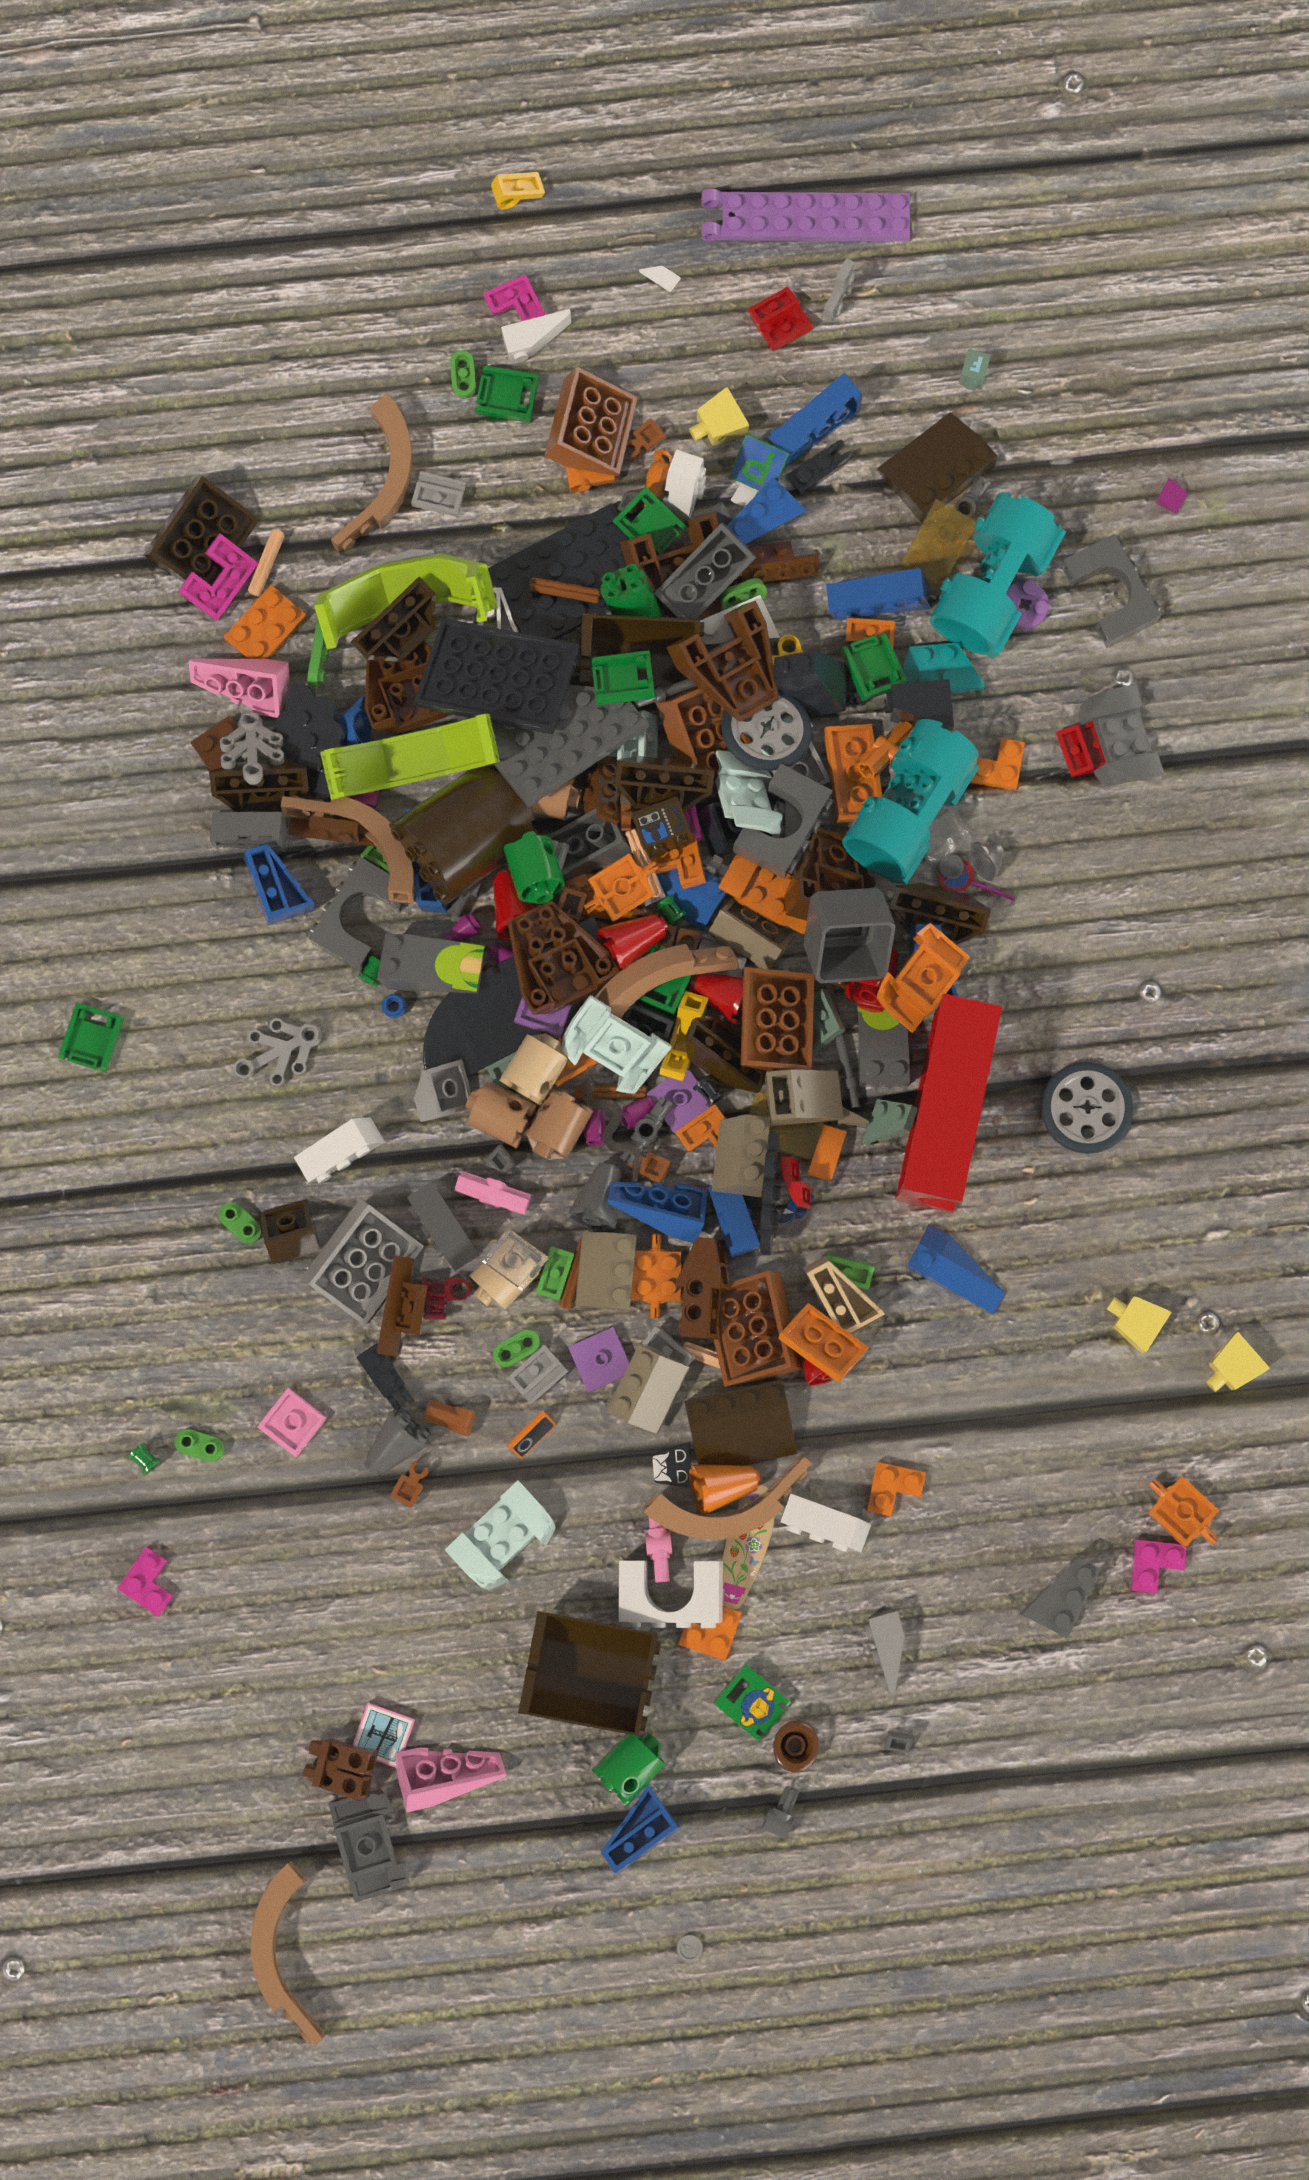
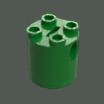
M629 564L625 568L618 569L613 573H606L602 577L601 595L611 615L661 617V608L647 581V577L636 564Z
M532 831L523 834L522 839L504 846L518 899L523 902L542 904L549 902L553 899V896L563 890L565 883L550 837L537 835L536 832Z
M649 1732L639 1736L625 1734L592 1771L602 1780L601 1782L609 1791L617 1793V1797L628 1806L666 1766L664 1760L659 1756L660 1749L663 1746Z

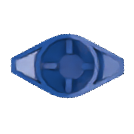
M362 696L352 707L343 711L336 719L346 730V737L343 743L345 746L370 742L371 723L365 710V696Z

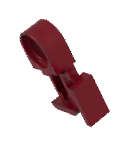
M424 1277L422 1285L428 1286L426 1293L428 1299L425 1301L423 1319L447 1320V1313H444V1305H447L446 1297L448 1301L467 1300L472 1293L470 1283L463 1278H448V1282L427 1281V1278ZM457 1283H464L467 1286V1293L462 1297L456 1296L453 1292V1288Z

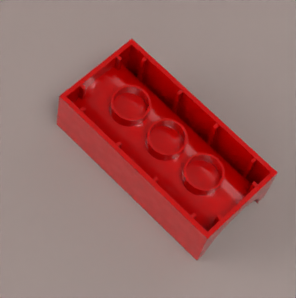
M948 994L942 995L933 1015L915 1107L918 1110L908 1135L895 1198L896 1201L951 1213L954 1212L956 1202H963L1002 1006Z

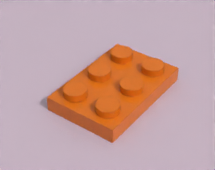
M270 585L223 638L246 659H270L308 617L295 604Z
M809 1303L786 1326L778 1338L838 1383L868 1349L866 1344Z

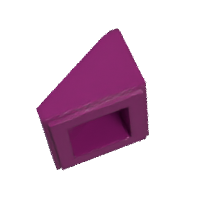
M1168 478L1157 498L1156 504L1177 514L1188 493L1176 482Z

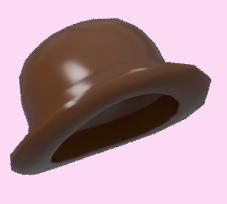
M800 1720L790 1721L783 1725L776 1733L773 1742V1753L777 1763L784 1770L792 1773L803 1772L811 1767L816 1760L819 1750V1739L816 1731L808 1723Z

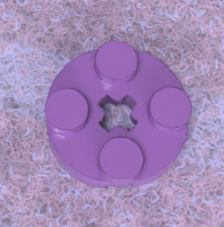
M1030 580L1017 582L1009 586L1006 595L1014 602L1016 610L1022 613L1015 627L1022 628L1021 630H1030L1039 626L1049 610V601L1045 591L1034 581ZM1022 600L1030 603L1028 611L1018 607Z

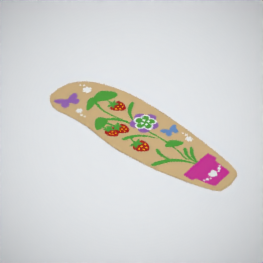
M762 1484L758 1485L757 1491L739 1499L737 1510L756 1501L768 1488ZM774 1518L753 1531L726 1539L722 1559L723 1606L730 1609H738L745 1601L764 1559L773 1531Z

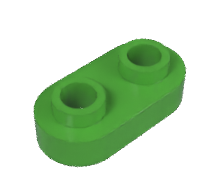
M460 350L455 352L450 359L452 388L457 397L467 399L473 396L476 391L475 366L473 356L467 351ZM460 363L467 364L464 368L459 367ZM463 385L468 386L467 390H461L460 388Z
M757 578L750 579L727 588L720 595L719 601L723 609L726 610L759 595L764 600L767 595V588L762 580Z
M229 1202L220 1208L219 1219L221 1223L245 1244H254L260 1240L262 1236L261 1225L240 1205ZM230 1210L235 1212V1216L232 1219L227 1218V1212ZM247 1227H252L253 1232L251 1235H245L244 1231Z
M523 1330L503 1341L494 1349L493 1357L495 1362L501 1367H511L529 1357L540 1347L539 1336L532 1330ZM526 1338L532 1339L530 1347L523 1345V1341ZM503 1351H510L511 1357L508 1360L502 1358Z
M182 1430L175 1438V1447L180 1453L208 1462L218 1461L225 1452L224 1444L219 1438L194 1430ZM186 1437L191 1439V1444L188 1447L183 1444V1440ZM210 1444L215 1447V1451L212 1454L207 1452V1446Z

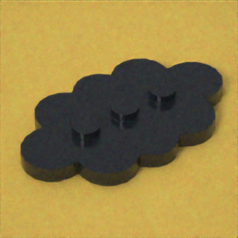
M296 684L287 691L285 696L287 710L279 714L275 723L276 733H280L283 736V746L280 750L284 753V760L307 766L308 784L313 795L317 798L328 800L331 797L320 752L331 748L347 747L343 744L346 730L340 722L336 721L338 711L334 701L322 696L316 697L311 687Z
M779 1131L769 1132L765 1155L760 1223V1252L762 1255H771L775 1226H778L779 1211H776L777 1201H780L781 1186H778L779 1176H782L779 1155Z

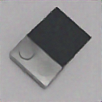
M766 790L771 810L774 811L775 804L771 793ZM721 801L709 804L697 812L712 858L734 853V843L743 827H737L734 819L725 818ZM758 830V831H760V832H762V833H764V834H766V835L772 837V835H771L770 833L765 832V831H762V830Z
M636 1000L624 1013L622 1020L644 1034L650 1036L653 1033L668 1043L678 1013L676 1012L673 1016ZM656 1068L643 1083L644 1085H649Z

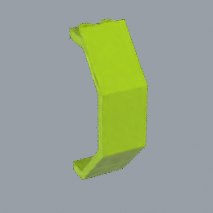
M440 553L376 565L318 594L314 607L327 649L336 648L340 637L372 622L419 576L436 593L435 604L455 602L478 608L477 622L487 621L488 612L498 609L487 564Z
M482 714L463 721L347 747L331 748L320 752L331 800L437 778L500 762L490 714Z

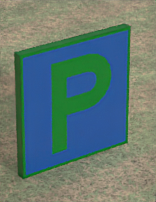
M746 433L729 478L760 491L772 477L777 482L779 481L789 452Z

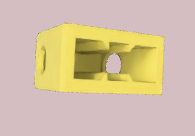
M728 387L697 410V420L699 423L689 428L691 436L695 441L707 435L712 445H718L745 436L746 433L749 434V424Z
M1136 1296L1131 1297L1127 1304L1114 1297L1107 1307L1108 1311L1118 1316L1113 1324V1328L1142 1354L1147 1352L1172 1313Z
M1236 1332L1229 1337L1209 1362V1366L1215 1373L1206 1380V1383L1215 1392L1224 1384L1231 1390H1235L1270 1368L1240 1333Z

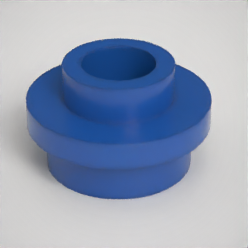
M390 994L384 998L382 1010L390 1018H399L406 1011V1002L402 996ZM392 1003H398L399 1007L397 1010L393 1011L390 1009Z

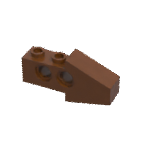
M696 1237L675 1283L676 1287L684 1288L680 1299L682 1306V1317L679 1320L680 1336L718 1340L721 1290H730L731 1286L725 1241L716 1238ZM700 1283H702V1285H703V1290H702V1292L699 1294V1293H698V1286H699ZM700 1307L701 1315L697 1319L696 1311Z

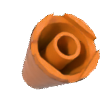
M696 1464L692 1465V1469L689 1470L692 1495L695 1494L699 1501L694 1502L701 1515L708 1514L757 1491L758 1485L761 1484L759 1471L754 1470L753 1466Z

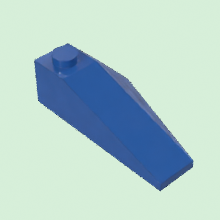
M678 869L656 874L665 896L673 895L675 897L674 901L681 911L687 913L683 919L702 932L729 895L718 888L721 880L705 870L706 883L683 889L680 884Z
M610 1182L607 1203L672 1238L694 1243L696 1237L700 1236L704 1225L708 1189L676 1183L675 1187H663L662 1183H654V1186H642L640 1183Z
M928 1224L906 1268L993 1315L1005 1292L950 1235Z

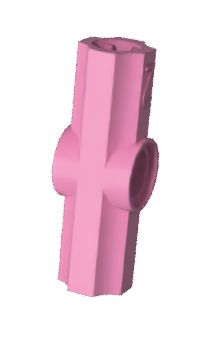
M461 1171L454 1190L455 1192L479 1199V1202L495 1208L502 1207L525 1215L531 1199V1194L510 1188L503 1182L491 1178L484 1179Z

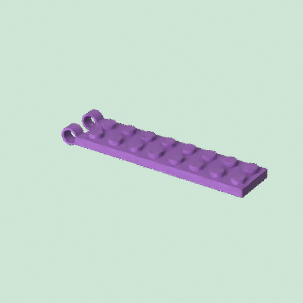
M706 189L701 193V204L703 207H722V225L715 222L702 224L701 238L705 241L910 240V193L720 192L716 189ZM734 213L735 216L729 217V214Z

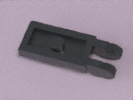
M842 439L836 441L828 449L825 448L787 474V479L800 496L837 472L841 466L853 458L851 451L844 453L836 461L832 458V455L840 451L845 445Z
M376 1343L356 1358L383 1397L387 1398L394 1409L399 1410L401 1405L392 1396V1393L400 1389L404 1399L409 1404L415 1400L404 1386L405 1382L386 1355L377 1353L378 1344Z

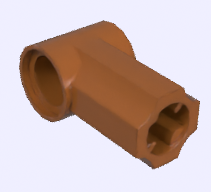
M430 1400L423 1420L469 1437L477 1413L455 1406L454 1408L444 1403Z

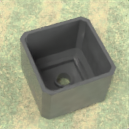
M878 888L815 892L810 897L804 947L815 979L820 983L882 979L887 974L896 926L883 892Z

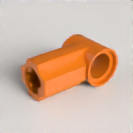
M566 467L569 490L571 492H583L591 486L615 482V477L612 475Z

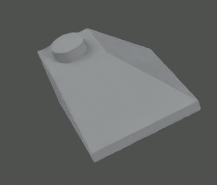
M462 1059L422 1071L414 1097L421 1122L468 1109L465 1105L471 1090Z

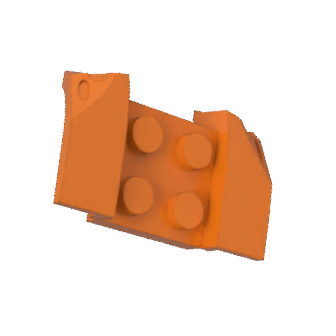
M736 854L718 888L735 897L734 899L737 900L738 904L778 926H788L802 935L805 933L806 920L786 915L784 895L793 876L787 874L786 878L783 879Z
M931 923L920 930L917 936L913 938L919 946L899 973L893 978L887 972L877 993V999L885 1010L912 1033L922 1020L935 1009L942 995L948 992L960 976L962 967L970 958L968 954Z

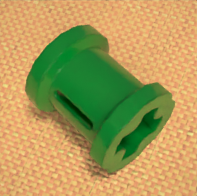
M673 895L666 897L655 907L657 911L660 910L668 920L667 924L671 926L680 922L687 915L675 903Z
M369 956L367 966L357 977L365 983L377 987L381 960Z
M143 1442L127 1458L133 1460L143 1470L142 1474L145 1476L161 1460L155 1458Z

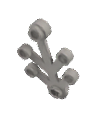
M246 712L240 717L239 727L228 736L220 739L221 750L229 752L223 754L220 760L221 766L224 769H232L236 765L235 760L247 751L248 763L243 767V776L249 784L254 785L258 784L263 778L262 766L257 762V750L268 756L272 765H282L284 763V753L276 749L283 746V736L264 727L262 719L257 713ZM256 733L268 739L269 745L257 739ZM246 734V739L235 747L234 742Z
M279 1018L272 1019L269 1027L273 1033L280 1034L285 1032L296 1036L289 1041L262 1034L256 1029L251 1030L248 1033V1040L251 1044H263L273 1047V1049L250 1061L239 1059L234 1064V1073L240 1079H249L254 1074V1070L279 1057L275 1071L270 1076V1083L274 1087H282L285 1084L284 1074L291 1052L301 1046L297 1061L292 1064L291 1069L295 1075L303 1076L307 1072L306 1061L311 1047L317 1046L322 1039V1032L317 1025L306 1023L298 1027L284 1023ZM275 1022L281 1023V1028L279 1030L273 1029V1024ZM313 1032L314 1038L307 1040L306 1034ZM258 1033L260 1038L258 1041H252L251 1036ZM298 1064L303 1065L302 1072L295 1071V1067ZM243 1066H248V1073L242 1074L241 1068ZM275 1076L282 1077V1081L279 1084L273 1082Z

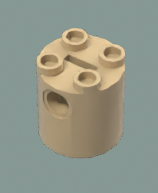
M546 1033L532 1036L527 1034L499 1081L541 1105L569 1059L566 1058L561 1043Z
M510 1238L506 1241L503 1240L470 1274V1277L480 1286L473 1294L487 1307L495 1300L506 1310L539 1275L538 1272L541 1270L537 1263L527 1254L522 1257L524 1252Z

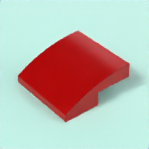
M788 286L747 309L760 334L773 352L813 330L812 322L803 312L799 300Z
M1093 722L1080 727L1079 724L1055 732L1071 777L1091 773L1106 764Z
M780 1157L784 1181L793 1201L798 1207L811 1209L810 1184L800 1181L799 1160L792 1157Z

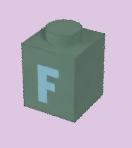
M968 349L959 384L969 390H982L991 355Z

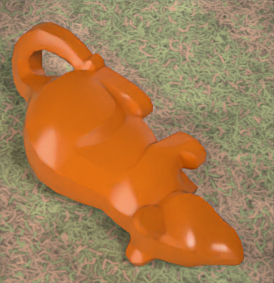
M658 449L654 452L655 462L651 464L647 472L646 486L663 501L667 474L673 458L667 450ZM662 456H665L668 459L669 465L664 461Z

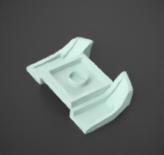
M717 750L715 754L719 770L715 783L725 818L734 819L737 827L762 830L770 833L773 838H779L782 814L771 810L766 792L772 778L770 773L743 764L730 751Z
M590 995L571 1020L562 1039V1049L574 1065H576L583 1052L620 1075L616 1091L635 1094L669 1052L672 1045L653 1033L648 1036L610 1013L611 1007Z
M518 1480L466 1533L460 1534L445 1549L472 1580L487 1590L495 1589L509 1581L500 1570L535 1537L546 1546L555 1531V1524L552 1518Z

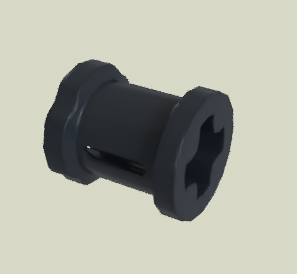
M710 1074L693 1087V1090L698 1091L706 1100L707 1107L712 1106L725 1095L724 1091H720L711 1081L712 1077Z

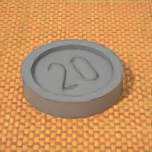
M685 1935L678 1941L677 1952L683 1960L695 1961L702 1954V1942L697 1936Z

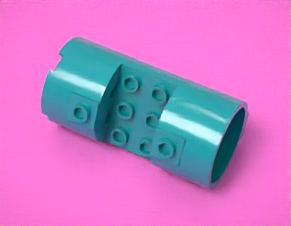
M1010 492L999 493L988 513L984 517L981 515L974 525L976 529L973 535L974 541L978 548L987 555L979 566V569H981L979 576L973 577L957 573L950 578L947 577L940 587L942 590L939 597L940 600L929 619L932 627L950 642L958 643L965 650L987 655L990 658L1000 655L1022 614L1016 610L1014 602L1006 595L1016 573L1032 574L1035 577L1043 574L1066 533L1065 530L1061 529L1060 524H1055L1053 521L1055 516L1045 507L1025 496H1022L1020 499L1013 498Z
M920 719L916 722L908 737L900 744L899 750L891 763L896 775L890 780L887 790L881 797L869 796L864 801L857 818L842 840L846 851L857 862L870 871L887 878L892 883H908L931 846L928 842L931 837L928 829L943 805L956 806L979 769L977 765L979 753L975 746L957 730L952 733L947 729L941 728L943 723L939 721Z

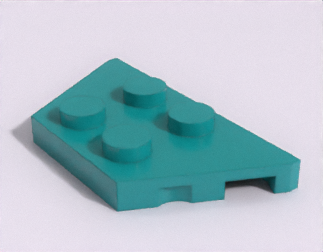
M958 643L910 646L902 665V670L908 683L949 679L951 692L984 690L985 687L984 682Z

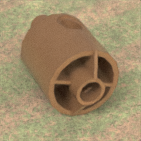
M576 776L531 805V811L566 820L569 809L571 807L578 808L582 796V789L575 788Z
M488 1081L484 1087L473 1090L466 1102L465 1107L471 1112L467 1124L517 1148L523 1137L521 1134L523 1131L526 1132L533 1120L530 1117L533 1116L538 1104Z
M551 1088L524 1134L530 1142L532 1151L547 1160L567 1159L590 1119L593 1110L583 1104L575 1103V1098L567 1093H560Z

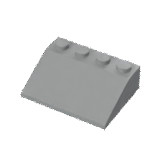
M359 1199L301 1279L365 1326L387 1297L393 1257L396 1255L415 1259L424 1246L369 1204Z

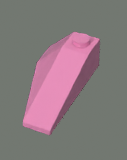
M270 659L189 660L191 683L214 694L221 693L231 698V702L237 705L241 703L250 707L251 711L258 715L277 718L283 712L285 696L290 687L288 662Z
M415 1748L395 1753L400 1792L406 1812L435 1806L506 1777V1771L499 1752L468 1751L467 1753H454L451 1749H444L443 1752L428 1751V1748Z

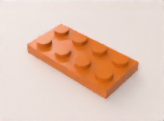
M872 724L829 726L823 729L837 823L854 822L862 808V804L869 796H882L879 774L874 779H866L857 768L859 761L871 751L875 743Z

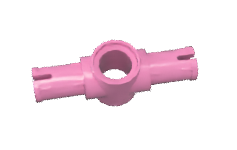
M649 1518L650 1529L647 1530L648 1534H645L647 1557H650V1560L653 1561L655 1583L670 1582L668 1559H670V1554H672L670 1532L667 1531V1528Z

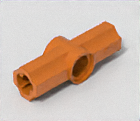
M907 721L899 722L886 736L882 734L873 744L871 751L859 761L857 768L860 774L866 779H874L887 765L891 766L900 744L908 737L913 729V725Z

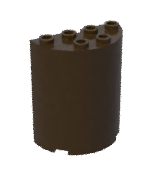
M583 613L580 640L579 686L594 687L592 658L641 651L650 652L654 689L660 686L664 688L688 679L677 670L666 647L689 635L699 633L700 637H703L704 622L693 618ZM647 668L637 669L638 680L647 679L648 681ZM630 701L638 711L644 710L649 713H659L655 702L637 708L635 702Z
M492 765L466 771L389 824L392 836L395 840L401 842L408 859L412 862L415 860L421 867L419 870L420 876L431 885L434 896L445 906L507 862L504 851L505 845L522 839V835L527 832L533 831L537 834V829L532 827L531 821L535 818L530 807L525 805L502 774L496 773L493 770Z
M537 1611L518 1713L639 1736L640 1731L645 1732L648 1717L643 1716L644 1706H650L652 1691L647 1689L649 1680L654 1681L657 1665H652L654 1654L659 1655L662 1640L657 1639V1633Z

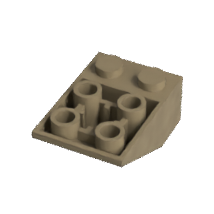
M781 1070L766 1072L765 1087L770 1126L844 1119L838 1071Z

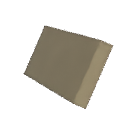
M842 1107L844 1119L837 1120V1125H869L868 1120Z

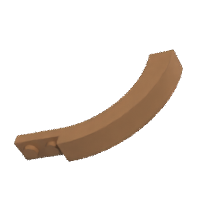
M387 393L369 408L371 417L381 427L389 442L390 467L387 479L375 500L331 539L333 547L339 554L344 550L351 549L356 543L357 538L362 534H368L373 529V524L376 523L382 530L398 512L410 486L413 470V452L410 436L399 408Z
M298 796L282 797L281 808L284 817L310 820L311 816L359 822L361 834L374 843L387 863L390 873L388 886L389 901L413 904L415 890L412 861L406 856L405 848L401 842L395 840L392 836L391 828L389 827L391 823L384 816L368 805L347 797L333 799L331 803L322 799H302Z
M687 944L669 947L649 954L623 969L599 991L595 998L611 1007L610 1013L621 1019L636 1000L651 989L667 981L688 975L737 969L739 961L730 946L692 951L689 950Z
M799 1455L761 1497L735 1512L721 1515L692 1513L677 1507L658 1491L641 1508V1511L663 1527L688 1537L724 1539L739 1536L764 1525L785 1508L778 1499L780 1497L784 1499L793 1489L791 1485L797 1479L800 1481L810 1471L808 1467L812 1463L804 1456Z
M290 1861L270 1882L257 1907L251 1932V1959L258 1986L270 2008L275 2012L283 2006L285 2009L283 2013L291 2023L296 2022L301 2028L299 2032L307 2043L312 2042L316 2046L323 2040L326 2034L287 1987L280 1972L276 1955V1934L282 1912L295 1891L307 1881L293 1862Z

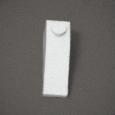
M570 309L501 327L509 362H523L528 357H532L572 323Z

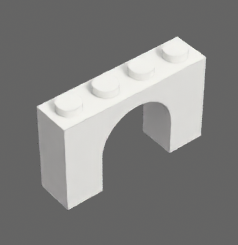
M619 1561V1622H626V1627H641V1622H650L651 1627L664 1628L666 1623H676V1628H691V1623H701V1628H716V1623L723 1622V1561H694V1591L692 1598L684 1608L675 1612L663 1610L652 1601L648 1591V1561Z

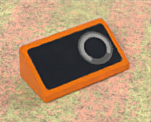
M541 1411L507 1445L522 1459L556 1424L544 1411Z

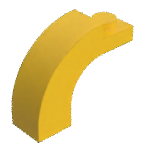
M687 991L684 992L670 1041L672 1048L665 1055L660 1075L681 1081L684 1080L691 1064L687 1056L685 1036L692 1019L705 1016L708 997Z

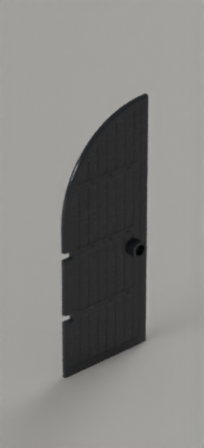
M593 916L577 923L599 943L597 938L599 927ZM514 956L498 963L501 972L496 975L491 967L482 971L478 994L449 992L440 1002L429 1021L423 1044L424 1070L462 1059L466 1076L468 1077L517 1052L527 1034L530 1036L545 1034L514 1023L522 999ZM599 991L591 996L596 997ZM588 997L572 1004L564 1028L569 1026L571 1020Z

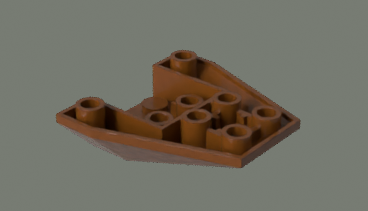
M424 640L400 663L366 660L365 710L372 729L401 734L443 719L448 715V713L415 707L413 703L432 650Z
M552 901L508 920L520 993L532 1015L553 1014L593 995L620 972L609 952Z

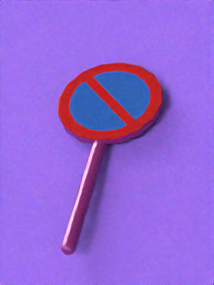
M962 858L963 872L955 879L945 878L938 868V882L944 889L963 892L972 884L1009 900H1015V897L973 880V869Z

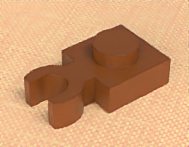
M650 418L633 432V436L636 439L627 441L625 451L630 447L635 448V451L630 455L631 459L635 460L640 456L643 448L649 453L666 439V435Z
M620 793L621 831H631V813L635 812V808Z
M648 1152L646 1158L641 1153L633 1166L629 1165L627 1161L625 1162L630 1168L636 1169L640 1167L638 1174L655 1183H663L672 1165L671 1161L651 1152Z
M417 1461L411 1463L409 1477L402 1474L390 1494V1497L410 1508H413L424 1488L423 1485L418 1483L419 1480L425 1478L429 1473V1468L425 1467L421 1474H417L415 1472Z

